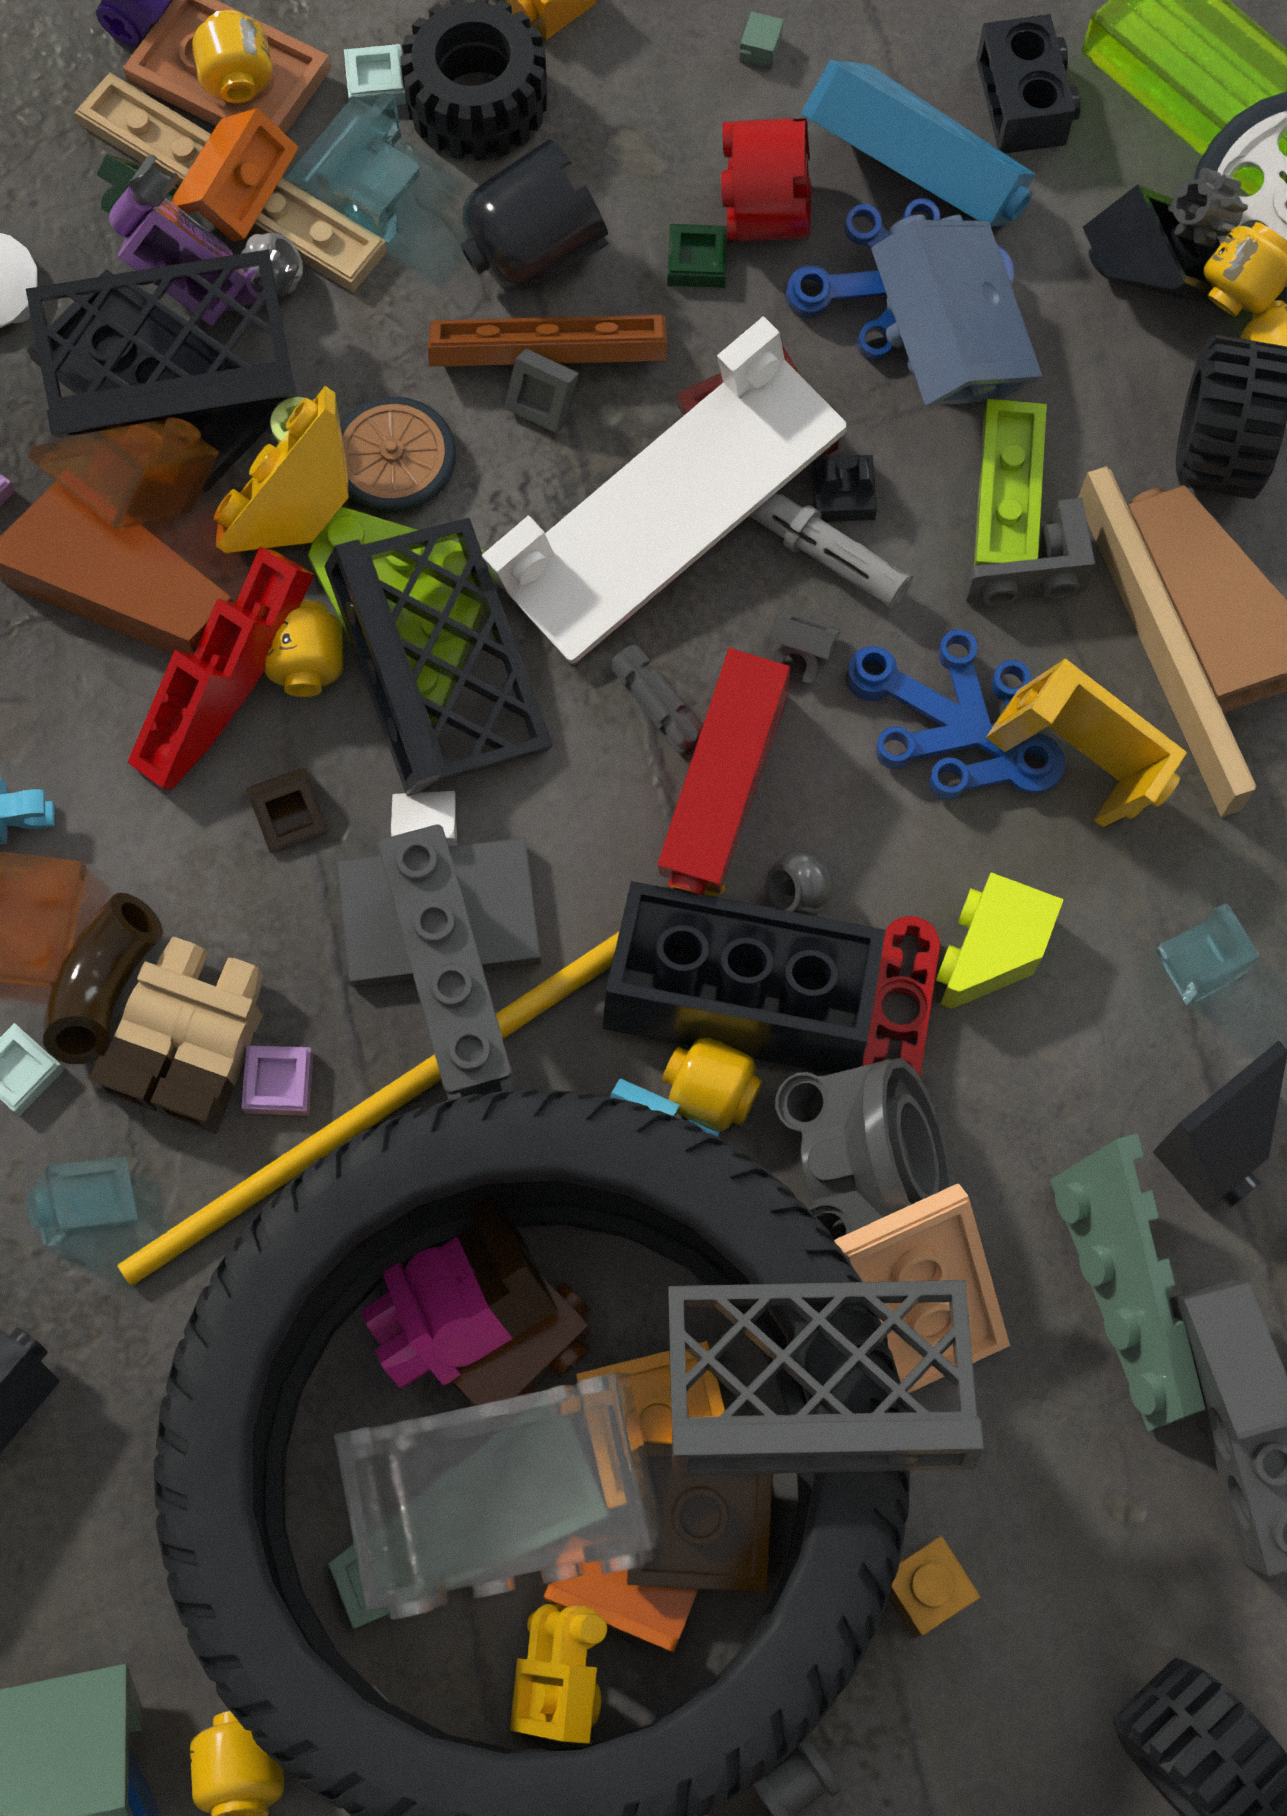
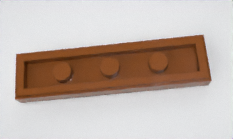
M626 315L433 320V322H430L428 339L429 367L514 365L516 357L526 348L558 364L667 361L665 316Z

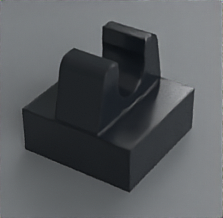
M873 455L817 457L812 461L814 508L821 511V519L823 521L875 520L877 500Z

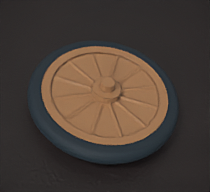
M382 397L358 406L340 422L348 471V496L356 503L382 512L406 511L419 507L433 499L449 481L456 460L454 437L442 416L428 405L406 397Z

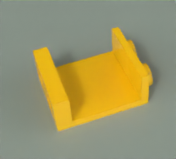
M1066 658L1018 689L985 737L1002 751L1007 752L1044 728L1049 727L1119 781L1094 818V821L1102 827L1124 817L1131 820L1143 808L1151 804L1158 807L1164 803L1180 781V776L1174 772L1187 754L1179 745Z

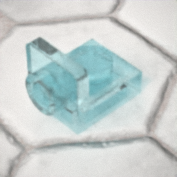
M126 1156L48 1165L34 1183L33 1189L29 1190L27 1196L30 1223L34 1229H41L45 1247L59 1245L66 1235L131 1227L137 1221L138 1217Z

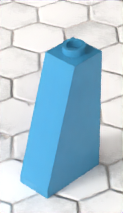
M830 60L800 113L976 220L989 221L991 227L1005 226L1008 220L1015 222L1031 200L1033 192L1028 187L1034 179L1035 173L870 64Z

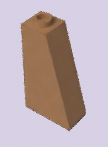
M1185 485L1165 492L1161 488H1154L1133 498L1128 504V508L1222 712L1225 713L1286 692L1287 600Z

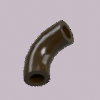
M128 893L113 895L83 929L62 963L49 995L43 1031V1045L47 1053L58 1061L67 1064H85L95 1061L99 1055L102 1056L109 1046L112 1015L120 994L134 969L162 938L163 929L160 920L155 912L138 897Z

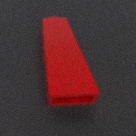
M728 648L657 863L660 876L669 878L668 888L702 895L705 894L706 890L717 894L721 893L789 697L790 666Z

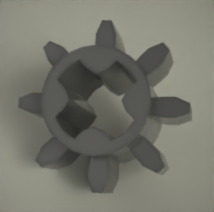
M1206 167L1201 168L1199 179L1180 180V187L1174 195L1173 203L1168 207V211L1173 212L1175 218L1180 222L1174 233L1182 238L1191 241L1195 240V243L1202 246L1214 248L1217 236H1226L1231 230L1238 227L1243 212L1248 209V205L1242 203L1240 197L1235 194L1242 184L1240 180L1225 174L1221 176V173Z

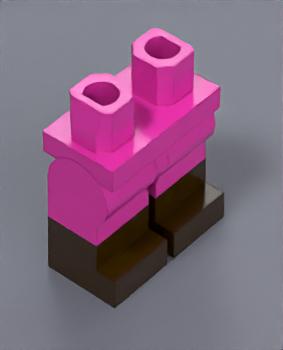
M492 1194L469 1209L475 1221L474 1225L442 1247L427 1248L418 1252L408 1262L405 1269L398 1262L382 1272L389 1292L361 1310L366 1325L381 1345L375 1349L379 1362L400 1389L406 1387L430 1370L441 1384L445 1386L461 1375L458 1367L467 1366L480 1360L558 1311L523 1236Z

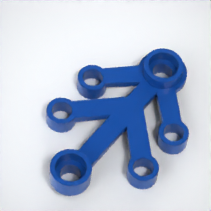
M925 198L913 200L907 206L902 217L904 219L910 217L915 211H923L928 214L930 220H939L940 213L934 202ZM859 204L853 207L845 220L844 231L847 238L855 244L867 246L870 250L871 247L892 235L881 226L882 220L878 210L868 204ZM859 216L866 217L872 222L873 229L867 233L858 232L854 228L852 220ZM998 246L1010 284H1012L1014 278L1013 262L1008 253ZM807 265L797 269L791 275L785 292L789 308L796 315L804 318H814L823 314L831 300L887 295L879 270L829 275L826 270L815 265ZM808 279L815 280L820 284L822 292L814 297L807 296L802 292L800 284ZM888 308L878 320L866 323L858 335V350L867 359L880 360L887 356L892 348V345L886 338V329L894 324L896 320ZM873 331L881 333L886 339V346L881 349L871 348L866 342L865 335Z
M960 629L949 631L942 638L938 651L940 663L949 671L957 703L897 670V662L893 655L881 647H864L852 656L847 671V684L855 696L866 701H877L889 695L942 726L910 733L907 729L899 726L889 727L882 731L879 735L875 752L878 761L883 766L890 769H899L906 766L913 759L975 746L997 757L967 766L956 758H943L939 760L932 769L929 786L933 794L943 800H954L959 798L964 791L1009 782L1021 792L1040 794L1051 790L1060 781L1065 770V756L1061 747L1052 738L1036 733L1007 752L1002 751L985 738L994 725L990 723L973 664L978 646L976 639L971 633ZM952 644L963 645L967 649L968 655L962 658L954 657L948 652L947 647ZM1017 660L1004 661L996 668L991 688L994 695L1004 701L1005 708L1018 689L1031 681L1030 670L1025 664ZM866 662H876L883 666L884 672L880 675H870L864 671L862 666ZM1006 674L1015 675L1020 679L1022 686L1008 688L1002 683L1001 677ZM891 740L899 741L904 744L906 752L901 755H892L886 751L884 744ZM1030 753L1037 754L1043 758L1045 766L1039 769L1031 768L1025 763L1024 756ZM944 771L953 772L959 777L960 783L954 787L945 786L939 781L938 775Z

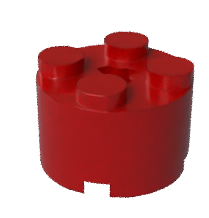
M777 118L723 122L724 158H728V170L721 172V194L723 208L727 207L728 242L809 238L811 233V179H809L808 160H810V144L807 119Z

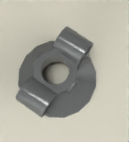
M903 1058L890 1059L826 1076H817L809 1072L796 1073L788 1077L780 1085L775 1100V1109L778 1117L786 1127L802 1133V1166L806 1183L814 1205L808 1209L829 1232L836 1221L842 1219L846 1227V1234L851 1233L952 1186L948 1152L941 1124L930 1095L916 1070ZM821 1091L823 1096L822 1110L815 1119L809 1121L807 1116L808 1102L815 1093Z

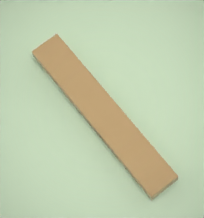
M110 72L74 112L80 126L143 164L149 155L157 157L153 163L155 167L170 177L177 173L179 180L176 185L178 186L181 185L211 135ZM282 177L250 229L256 234L280 233L286 236L298 250L304 264L352 293L357 290L387 253L386 240Z
M1105 466L1087 472L1078 498L1083 499L1087 523L1221 818L1239 812L1256 790L1257 786L1111 469Z

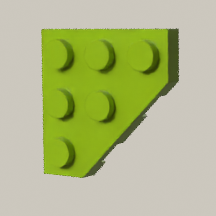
M341 506L314 539L308 553V558L352 646L324 567L335 545L359 539L361 545L418 530ZM453 540L435 544L428 557L429 561L457 576H460L467 562L460 543ZM425 547L414 549L411 551L421 556ZM392 555L372 560L379 580L403 592L414 567ZM421 572L409 596L442 612L453 588ZM470 572L466 581L475 585ZM490 572L493 583H495V579L493 578ZM460 593L448 617L476 631L484 608L481 603ZM387 599L389 608L392 613L396 606V603ZM402 608L395 622L400 637L421 649L424 648L435 624L405 608ZM442 629L430 653L462 669L471 644ZM408 657L411 669L413 670L417 661ZM425 665L416 680L421 695L444 707L456 683ZM428 714L430 721L436 724L438 719Z

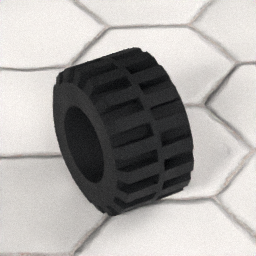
M451 0V6L443 8L440 4L430 8V18L428 20L419 17L413 23V35L405 36L402 44L403 55L400 56L406 106L409 119L413 120L415 131L421 138L428 136L429 146L440 152L447 147L450 149V157L463 159L466 153L474 154L475 161L487 160V153L497 152L499 157L510 154V145L513 143L522 147L530 140V130L538 131L543 123V112L547 111L548 104L545 47L542 46V36L538 28H531L530 18L522 11L512 14L511 4L501 0L496 5L489 4L488 0H475V2L464 3V0ZM472 72H484L498 77L489 83L477 86H467L453 82L457 77Z
M1213 334L1203 346L1191 378L1178 437L1176 473L1180 486L1185 485L1187 488L1248 499H1255L1263 490L1274 469L1287 423V346Z
M1175 1657L1113 1717V1724L1118 1739L1127 1754L1149 1782L1181 1816H1287V1753L1256 1716L1223 1684L1202 1668Z

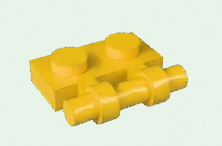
M545 1604L531 1613L527 1621V1628L530 1633L527 1659L517 1658L509 1731L564 1742L590 1744L591 1727L595 1725L600 1714L601 1692L599 1685L596 1683L597 1667L586 1666L587 1650L605 1638L607 1624L596 1611L586 1606L575 1605L565 1608L558 1604Z

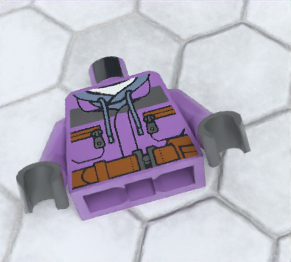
M149 155L129 181V187L116 201L110 211L109 221L111 227L120 236L126 238L118 253V258L136 271L233 255L225 242L166 198L178 182L179 176L177 173H174L170 177L160 172L153 164L157 159L154 155ZM268 249L277 295L283 298L287 295L299 266L297 264L289 266L279 262L281 253L274 249ZM243 269L234 270L220 291L243 307L254 303L263 291L260 269H252L248 272H244ZM222 272L201 275V277L213 285ZM191 278L174 280L166 293L194 313L208 291ZM216 297L201 319L213 326L224 311L235 310Z

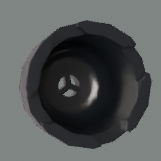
M549 139L478 186L468 196L463 207L462 223L468 239L462 242L460 247L468 263L477 275L488 271L498 284L510 290L524 291L535 287L609 244L604 238L608 235V230L593 197L586 186L577 191L574 190L562 171L571 162L554 141Z

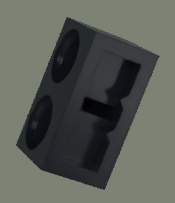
M1051 14L983 23L976 61L998 149L1007 154L1066 145L1072 122L1078 120L1080 116V96L1077 86L1075 84L1069 85L1066 75L1068 67L1067 45L1064 37L1056 36Z

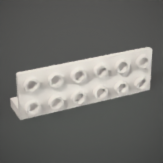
M764 316L717 355L723 383L555 526L544 533L528 515L481 555L496 583L569 663H577L847 432L845 420L785 360L780 332Z

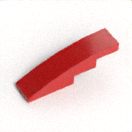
M259 547L236 603L217 598L194 654L174 650L127 761L128 764L161 788L173 790L216 741L255 687L265 670L266 656L277 631L289 613L300 607L315 576L313 573L276 551Z

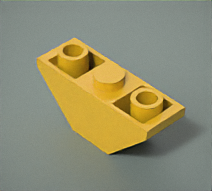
M327 386L323 387L313 401L306 397L296 406L286 423V429L289 432L277 447L268 444L262 449L250 468L249 474L253 477L240 493L232 489L219 504L213 519L217 521L216 547L223 552L231 553L256 550L259 547L272 548L312 543L349 498L348 471L336 395Z

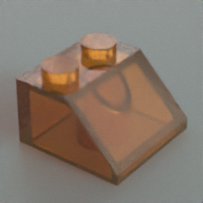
M171 417L32 447L28 458L118 530L191 512L219 452L200 438L201 433L194 425L185 420Z

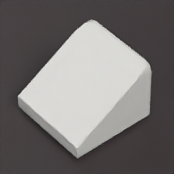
M455 791L420 792L406 796V793L392 794L391 836L439 824L444 829L448 847L457 846Z

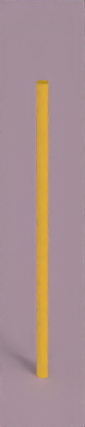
M723 885V887H722V890H721V893H720V894H722L723 892L726 891V888H725L724 885ZM706 890L704 895L717 897L720 894ZM619 932L495 1013L502 1039L611 968ZM435 1054L119 1263L117 1266L131 1287L296 1178L316 1160L326 1158L331 1151L368 1130L440 1082L442 1079Z

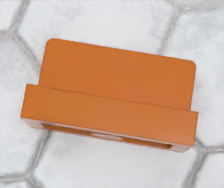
M258 108L222 118L171 202L187 214L199 211L232 242L243 240L246 238L299 147Z
M571 1534L551 1584H548L544 1594L545 1601L561 1605L565 1608L575 1605L592 1608L605 1620L608 1628L673 1655L698 1589L627 1585L628 1557Z

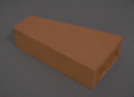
M70 468L0 536V581L7 587L172 655L174 650L194 654L217 598L233 602L231 596Z

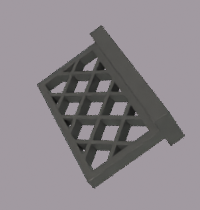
M966 1280L668 1286L673 1476L975 1469L984 1446L981 1418H977ZM949 1302L951 1329L934 1347L902 1320L917 1303ZM884 1303H901V1305L893 1312ZM827 1304L820 1313L810 1306ZM844 1304H863L883 1321L882 1325L859 1349L828 1322ZM789 1305L809 1323L784 1350L753 1324L769 1306ZM735 1306L752 1307L744 1315ZM684 1307H716L734 1326L707 1352L685 1331ZM892 1330L923 1357L899 1385L867 1357ZM817 1332L823 1335L848 1358L844 1365L824 1386L792 1359ZM743 1333L773 1359L772 1363L748 1387L743 1385L717 1361ZM952 1343L955 1366L942 1355ZM685 1349L699 1361L687 1374ZM931 1366H934L956 1386L958 1411L929 1412L907 1392ZM857 1367L888 1394V1397L873 1413L853 1414L832 1395ZM782 1368L813 1395L796 1415H776L756 1396ZM707 1370L738 1397L720 1416L687 1417V1391ZM896 1403L900 1404L907 1411L905 1413H888ZM821 1405H824L832 1414L813 1413ZM748 1406L757 1416L737 1415Z

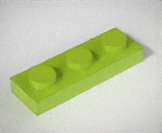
M987 399L983 417L974 566L1038 559L1047 404Z

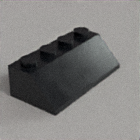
M631 881L605 993L603 1029L692 1046L699 1038L707 1037L727 1044L755 1059L832 1074L858 1068L861 1066L868 1040L886 930Z

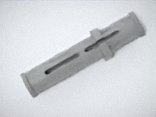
M777 491L748 516L784 539V546L792 552L804 551L842 578L847 579L884 603L889 609L895 608L909 590L913 580L912 575L899 570L862 544L821 519V511L811 505L803 508Z

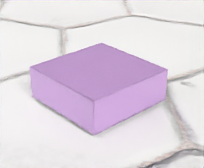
M246 1046L241 1107L244 1114L309 1116L314 1055L311 1047Z

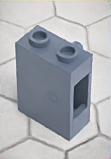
M913 215L895 223L890 228L892 235L871 247L888 297L887 308L896 320L894 324L886 329V338L895 348L905 346L908 355V369L916 378L925 406L986 402L987 399L1001 400L1043 377L989 221H963L960 215L949 216L941 220H926L924 215Z

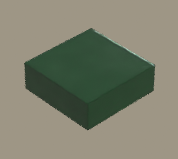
M670 224L667 285L725 288L727 226Z

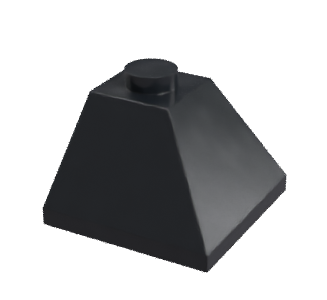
M1137 184L1082 227L1092 247L1088 251L1090 261L1103 277L1217 306L1207 297L1213 287L1204 276L1203 268L1206 258L1202 251L1198 248L1195 240L1191 241L1174 233L1180 222L1175 218L1173 212L1168 211V207L1173 203V198Z
M1277 1041L1183 1119L1153 1151L1156 1157L1205 1212L1221 1198L1231 1208L1261 1183L1252 1172L1269 1158L1287 1060V1049L1280 1041Z

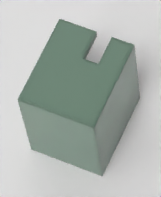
M751 11L740 43V49L743 50H740L739 61L772 69L782 40L784 19Z

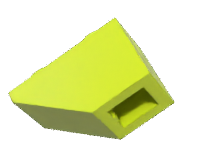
M990 872L982 892L970 888L957 924L968 928L961 949L952 945L948 946L936 981L947 985L940 1005L953 1009L1032 976L1044 955L1064 899Z

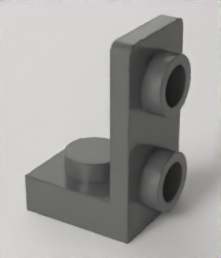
M1083 499L1058 500L1050 524H1044L1042 542L1045 558L972 567L964 589L966 602H984L988 606H1003L1016 601L1019 597L1044 595L1047 599L1057 600L1071 597L1079 591L1085 590L1095 566Z

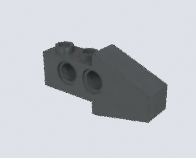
M1233 1280L1171 1297L1170 1302L1174 1318L1185 1323L1206 1409L1196 1413V1419L1199 1428L1207 1430L1244 1565L1267 1576L1286 1572L1287 1374L1249 1282Z

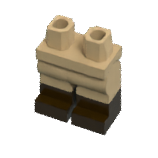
M172 937L156 965L144 961L137 977L139 982L127 1001L122 1020L105 1056L99 1055L88 1079L103 1093L155 1112L158 1109L163 1115L217 1134L245 1061L246 1046H250L253 1033L257 1031L263 1016L256 1005L263 974L259 967L228 957L216 986L199 981L198 977L208 953L204 948L194 943Z

